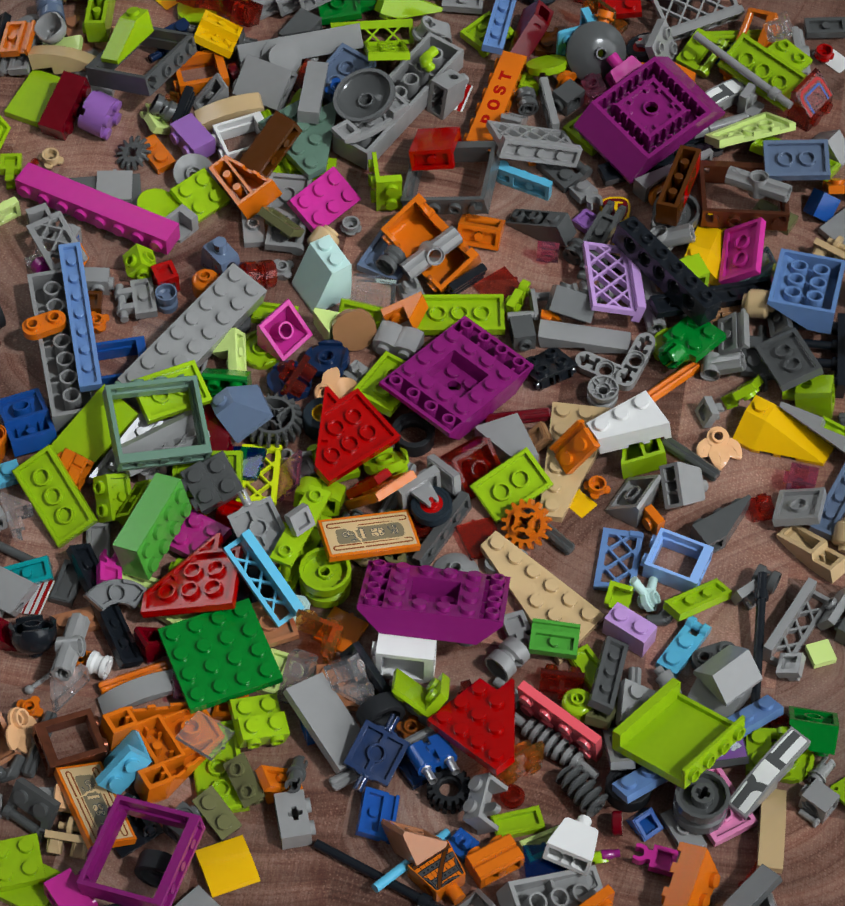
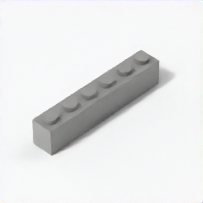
M360 23L284 36L296 42L301 49L302 59H306L307 62L318 61V56L326 55L327 59H329L342 43L358 52L359 49L364 48ZM271 39L236 45L239 68L247 54L261 59L262 49Z

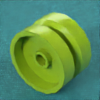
M324 547L315 548L306 553L301 559L299 566L301 595L306 596L311 605L318 608L327 609L342 604L350 595L352 587L350 560L328 562Z

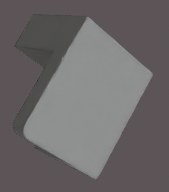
M46 202L25 209L28 224L51 214ZM40 228L36 230L38 236H42L45 229ZM49 230L46 238L52 237L55 231Z
M183 204L165 217L179 223L180 238L177 241L178 243H182L199 229L198 215Z

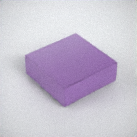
M585 208L572 219L574 227L586 234L597 215Z

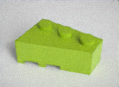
M661 438L652 439L650 443L643 444V442L631 444L629 448L622 449L621 469L623 479L659 470V466L667 464L666 452Z

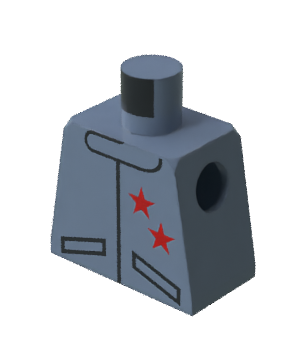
M218 236L202 247L201 265L205 269H211L217 272L219 276L232 263L241 269L238 253L227 243L224 237Z

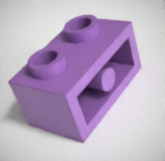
M192 113L170 124L171 133L169 137L174 145H178L181 148L183 155L196 153L207 158L216 153L215 138Z

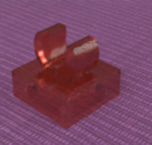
M763 493L751 498L749 512L752 522L772 520L775 508L771 495Z

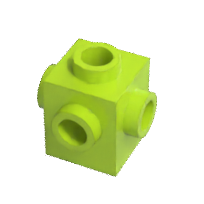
M136 243L122 256L126 274L128 277L136 280L150 278L151 266L156 264L153 250Z

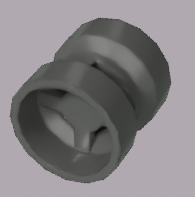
M526 86L519 88L515 92L519 114L531 116L539 110L534 88Z
M158 93L149 108V112L154 115L158 114L163 120L169 122L176 111L178 103L165 99V96Z
M391 244L384 250V255L379 256L375 264L382 273L390 276L395 273L397 265L401 264L406 259V256L399 247Z
M759 564L751 581L754 579L758 581V572H767V590H769V594H773L779 584L782 573L776 570L770 571L767 569V566Z

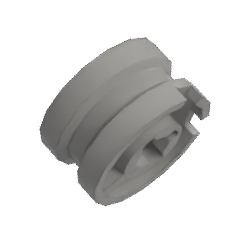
M609 375L593 377L589 381L586 398L589 405L613 408L618 400V382Z

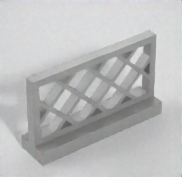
M651 0L659 19H667L668 15L678 19L677 25L670 27L675 42L692 36L697 28L708 31L737 21L745 13L743 6L739 5L737 0H730L732 4L730 7L719 4L720 0H717V3L712 0H700L699 9L689 5V0H686V3L680 0H668L670 1L668 9L660 6L658 0ZM673 3L684 7L681 15L670 11ZM704 3L715 7L712 13H706L701 10ZM688 9L697 13L695 19L690 20L683 17L685 10Z
M487 120L486 123L488 131L498 146L496 152L498 158L577 167L583 149L580 145L573 144L564 130Z

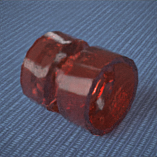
M259 260L257 263L255 261H244L239 264L240 269L265 289L276 286L278 276L273 260Z

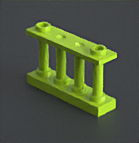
M311 484L299 505L305 503L309 506L316 525L298 537L292 535L287 525L270 555L272 561L281 564L278 570L293 592H295L299 585L301 559L309 551L319 548L322 542L317 528L318 520L332 519L321 514L332 492Z

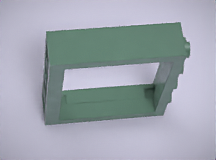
M181 374L175 378L160 376L147 381L135 379L129 383L115 381V384L105 385L102 396L117 472L195 463L198 461L203 462L210 458L212 448L197 375L184 376V374ZM188 391L198 445L123 454L113 404L114 399Z

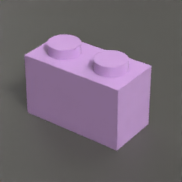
M617 602L604 618L602 633L628 644L630 651L643 657L655 642L658 626Z

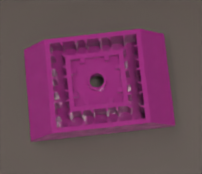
M654 56L593 100L573 127L631 184L635 178L645 174L679 149L680 145H684L725 115V111L669 57ZM649 106L655 107L657 111L651 113L648 112L645 108Z
M464 316L381 380L379 386L445 435L460 440L486 419L490 413H493L516 394L534 365ZM448 387H455L458 390H451Z
M381 559L369 560L357 603V610L381 634L477 645L503 627L511 577L499 573L490 575L482 574L478 571H457L454 568L439 569L430 565L414 566L405 562L389 563Z

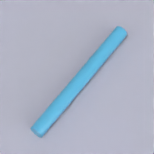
M445 828L436 836L446 841L451 837V833ZM404 859L371 885L372 889L376 893L380 892L406 872L408 864L411 862Z

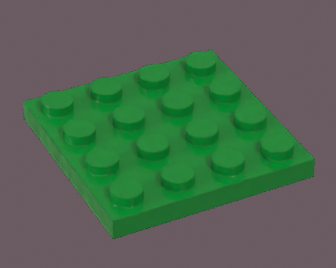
M249 598L236 602L235 609L209 611L158 629V635L190 714L283 682L282 674Z

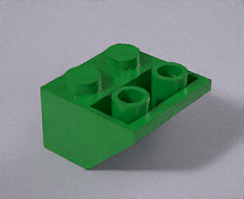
M206 368L202 372L203 380L211 397H214L226 387L252 385L251 371Z

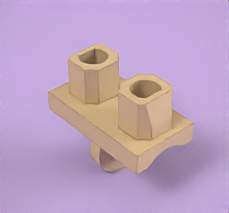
M839 235L836 240L829 237L827 242L816 237L813 242L814 249L812 254L845 260L844 237Z
M73 816L69 817L68 823L59 821L58 829L66 830V833L45 829L44 837L47 839V853L61 855L65 842L72 844L70 857L85 859L88 849L82 836L74 834L80 831Z

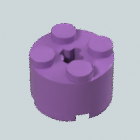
M93 90L82 106L85 111L84 115L79 114L78 128L108 140L112 132L111 127L113 124L118 125L121 120L122 114L119 113V110L122 106V101L101 91Z

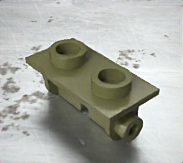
M244 752L223 764L244 809L252 804L257 805L264 801L265 794Z

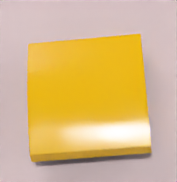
M205 10L194 34V40L196 44L230 59L243 27Z
M243 835L195 851L196 859L203 872L205 883L212 898L260 882L259 874Z

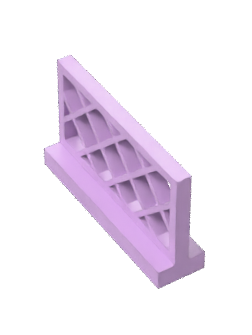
M583 241L582 251L591 310L629 315L632 322H640L646 310L641 270L616 245ZM589 250H595L600 255L596 257ZM610 253L620 254V259L616 260ZM605 258L611 263V265H605L601 261V259ZM595 264L603 271L598 273L592 266ZM616 267L623 274L619 276L612 269ZM607 274L612 279H614V281L610 283L603 276ZM599 281L605 287L600 289L594 282ZM620 284L625 291L621 292L615 285ZM610 290L617 297L612 299L605 292ZM601 297L607 304L597 303L596 299ZM621 299L628 307H622L617 302Z

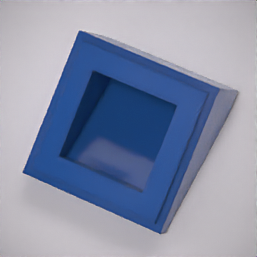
M645 807L626 820L643 842L664 829L652 807Z

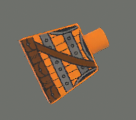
M446 840L448 843L444 849L418 866L413 863L408 864L407 876L423 892L432 896L434 901L439 902L448 896L451 902L457 905L466 897L460 888L465 884L466 874L449 841Z

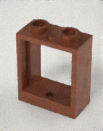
M91 708L34 724L32 736L48 778L54 776V770L58 767L104 762L107 751H109L107 739L100 734L99 718L97 715H93ZM86 722L96 749L58 759L48 733Z

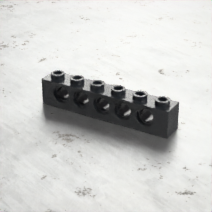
M635 216L629 217L617 224L612 243L691 320L700 327L716 318L722 300Z

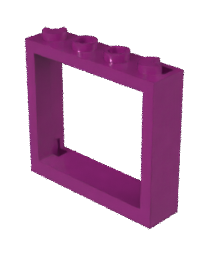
M117 794L112 806L108 807L104 824L100 825L97 831V839L94 845L88 850L85 865L78 872L79 878L76 884L82 895L122 906H172L206 829L201 816ZM127 815L184 829L153 898L96 883Z

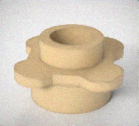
M52 147L43 150L38 157L39 161L44 163L46 169H52L57 164L64 162V158L59 156V151Z

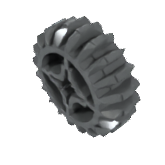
M278 392L275 396L267 393L265 399L274 417L246 438H250L252 444L257 442L258 446L266 445V448H270L271 444H275L276 448H279L280 445L287 448L288 441L294 443L296 437H300L304 426L303 413L299 404H295L294 398L288 400L286 394L279 397Z

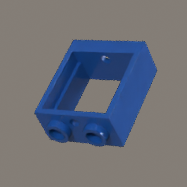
M144 336L96 343L98 360L132 355L139 357L146 350ZM122 373L101 376L102 385L115 384V381H117V378Z

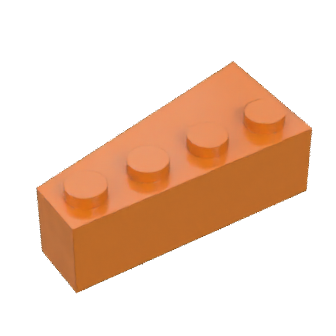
M680 841L677 851L681 853L678 862H672L669 871L673 873L669 887L664 886L661 894L662 906H709L710 897L720 883V874L706 847Z

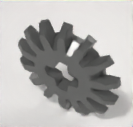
M131 136L129 144L126 140H123L125 147L118 146V149L122 150V152H117L115 156L119 157L116 162L117 164L121 163V169L126 166V170H130L133 167L134 171H136L138 165L143 167L144 164L142 162L149 160L146 156L151 154V150L146 149L151 145L150 143L144 144L147 141L146 138L140 140L141 136H137L134 140L133 136ZM131 149H138L135 157L129 156Z

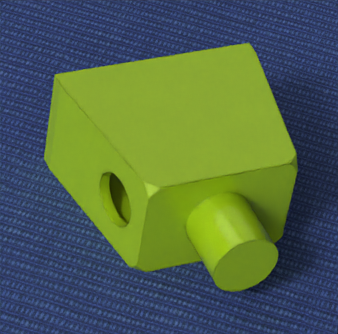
M819 375L796 387L790 388L782 392V400H793L797 408L820 417L824 415L832 419L835 405L834 375Z

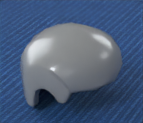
M48 12L36 21L34 31L41 42L52 45L64 38L67 25L59 13Z

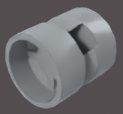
M508 636L498 645L499 649L493 650L485 658L488 670L495 677H500L505 682L517 672V668H521L530 659L527 647L514 636Z

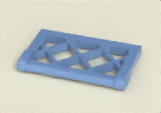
M603 527L593 589L608 590L610 582L601 581L602 574L605 572L615 582H619L628 575L631 578L637 576L644 539L643 532ZM609 537L618 539V542L613 545H607ZM626 541H636L635 549L632 550ZM623 545L628 553L619 558L613 552V549ZM609 552L615 561L605 566V556ZM633 556V566L631 569H628L622 561ZM619 564L625 573L615 577L609 569Z

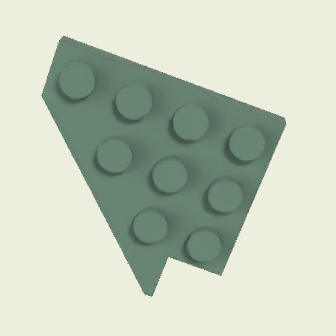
M300 100L278 111L294 120L302 129L301 134L285 154V157L308 180L321 175L327 169L333 138L331 128L335 126L337 117L333 101L323 107L321 106L319 124L297 122ZM270 116L258 122V128L261 131Z

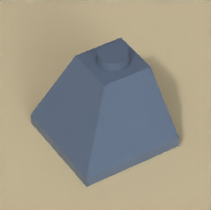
M257 384L226 387L212 397L213 400L210 403L216 417L237 443L274 417Z

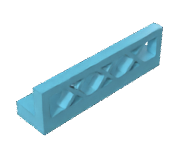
M250 529L243 532L239 538L222 549L277 628L303 611L305 607ZM241 543L246 550L245 559L236 558L231 549ZM248 564L259 568V579L248 576L246 573ZM261 584L269 585L273 588V599L262 596L260 593ZM275 604L284 605L290 614L279 620L274 613Z

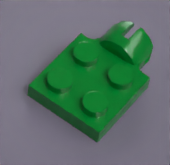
M377 0L329 1L318 7L320 17H322V25L362 19L363 12L375 11L374 8Z
M686 316L662 335V341L665 344L658 349V358L664 366L674 361L667 367L668 369H676L688 360L697 363L726 340V333L710 322L699 327Z

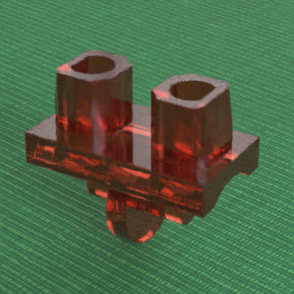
M305 354L296 369L294 367L295 362L292 359H289L288 362L281 361L278 364L277 370L280 373L278 377L281 380H284L286 377L289 378L280 394L284 396L289 392L300 398L307 385L297 378L301 376L310 382L318 371L308 363L311 357Z
M547 664L545 669L541 668L539 691L558 693V700H562L563 694L574 688L583 689L585 673L581 672L580 667L571 666L568 668V671L558 670V667L554 664Z

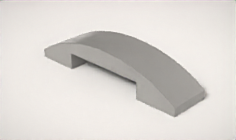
M396 92L391 107L381 117L360 124L352 123L346 119L333 126L331 132L345 144L363 141L394 123L408 110L410 104Z
M173 669L125 682L98 697L97 700L102 714H106L122 707L137 706L174 694L175 698L183 696Z

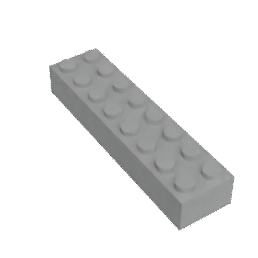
M429 32L410 52V60H402L389 74L394 82L396 92L410 104L408 110L386 129L360 142L345 144L333 134V152L368 171V159H372V152H376L378 160L427 107L431 80L448 69L459 72L463 68L464 49ZM431 46H435L439 51V54L432 61L435 64V69L427 73L424 68H421L419 58Z
M232 263L117 378V381L129 383L131 380L191 360H195L199 368L213 354L214 349L230 329L234 327L238 329L263 303L267 290L236 264ZM136 397L123 398L141 412Z
M62 269L27 274L34 316L51 310H60L65 314L67 326L62 332L38 340L53 425L57 433L62 432L95 395V391L80 392Z

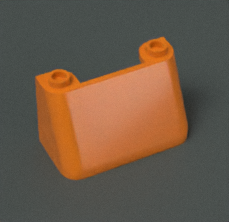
M420 193L381 228L384 234L381 238L388 246L392 244L399 247L405 253L406 258L417 252L422 242L433 240L449 228L435 213V210L426 203L427 201ZM463 241L445 255L441 264L437 266L432 265L421 274L428 280L426 284L434 293L437 291L443 293L449 283L470 271L482 261L480 255L472 247L469 249L468 244Z

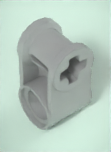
M427 15L421 19L419 26L414 27L412 30V36L418 42L431 32L452 43L450 25L447 22Z

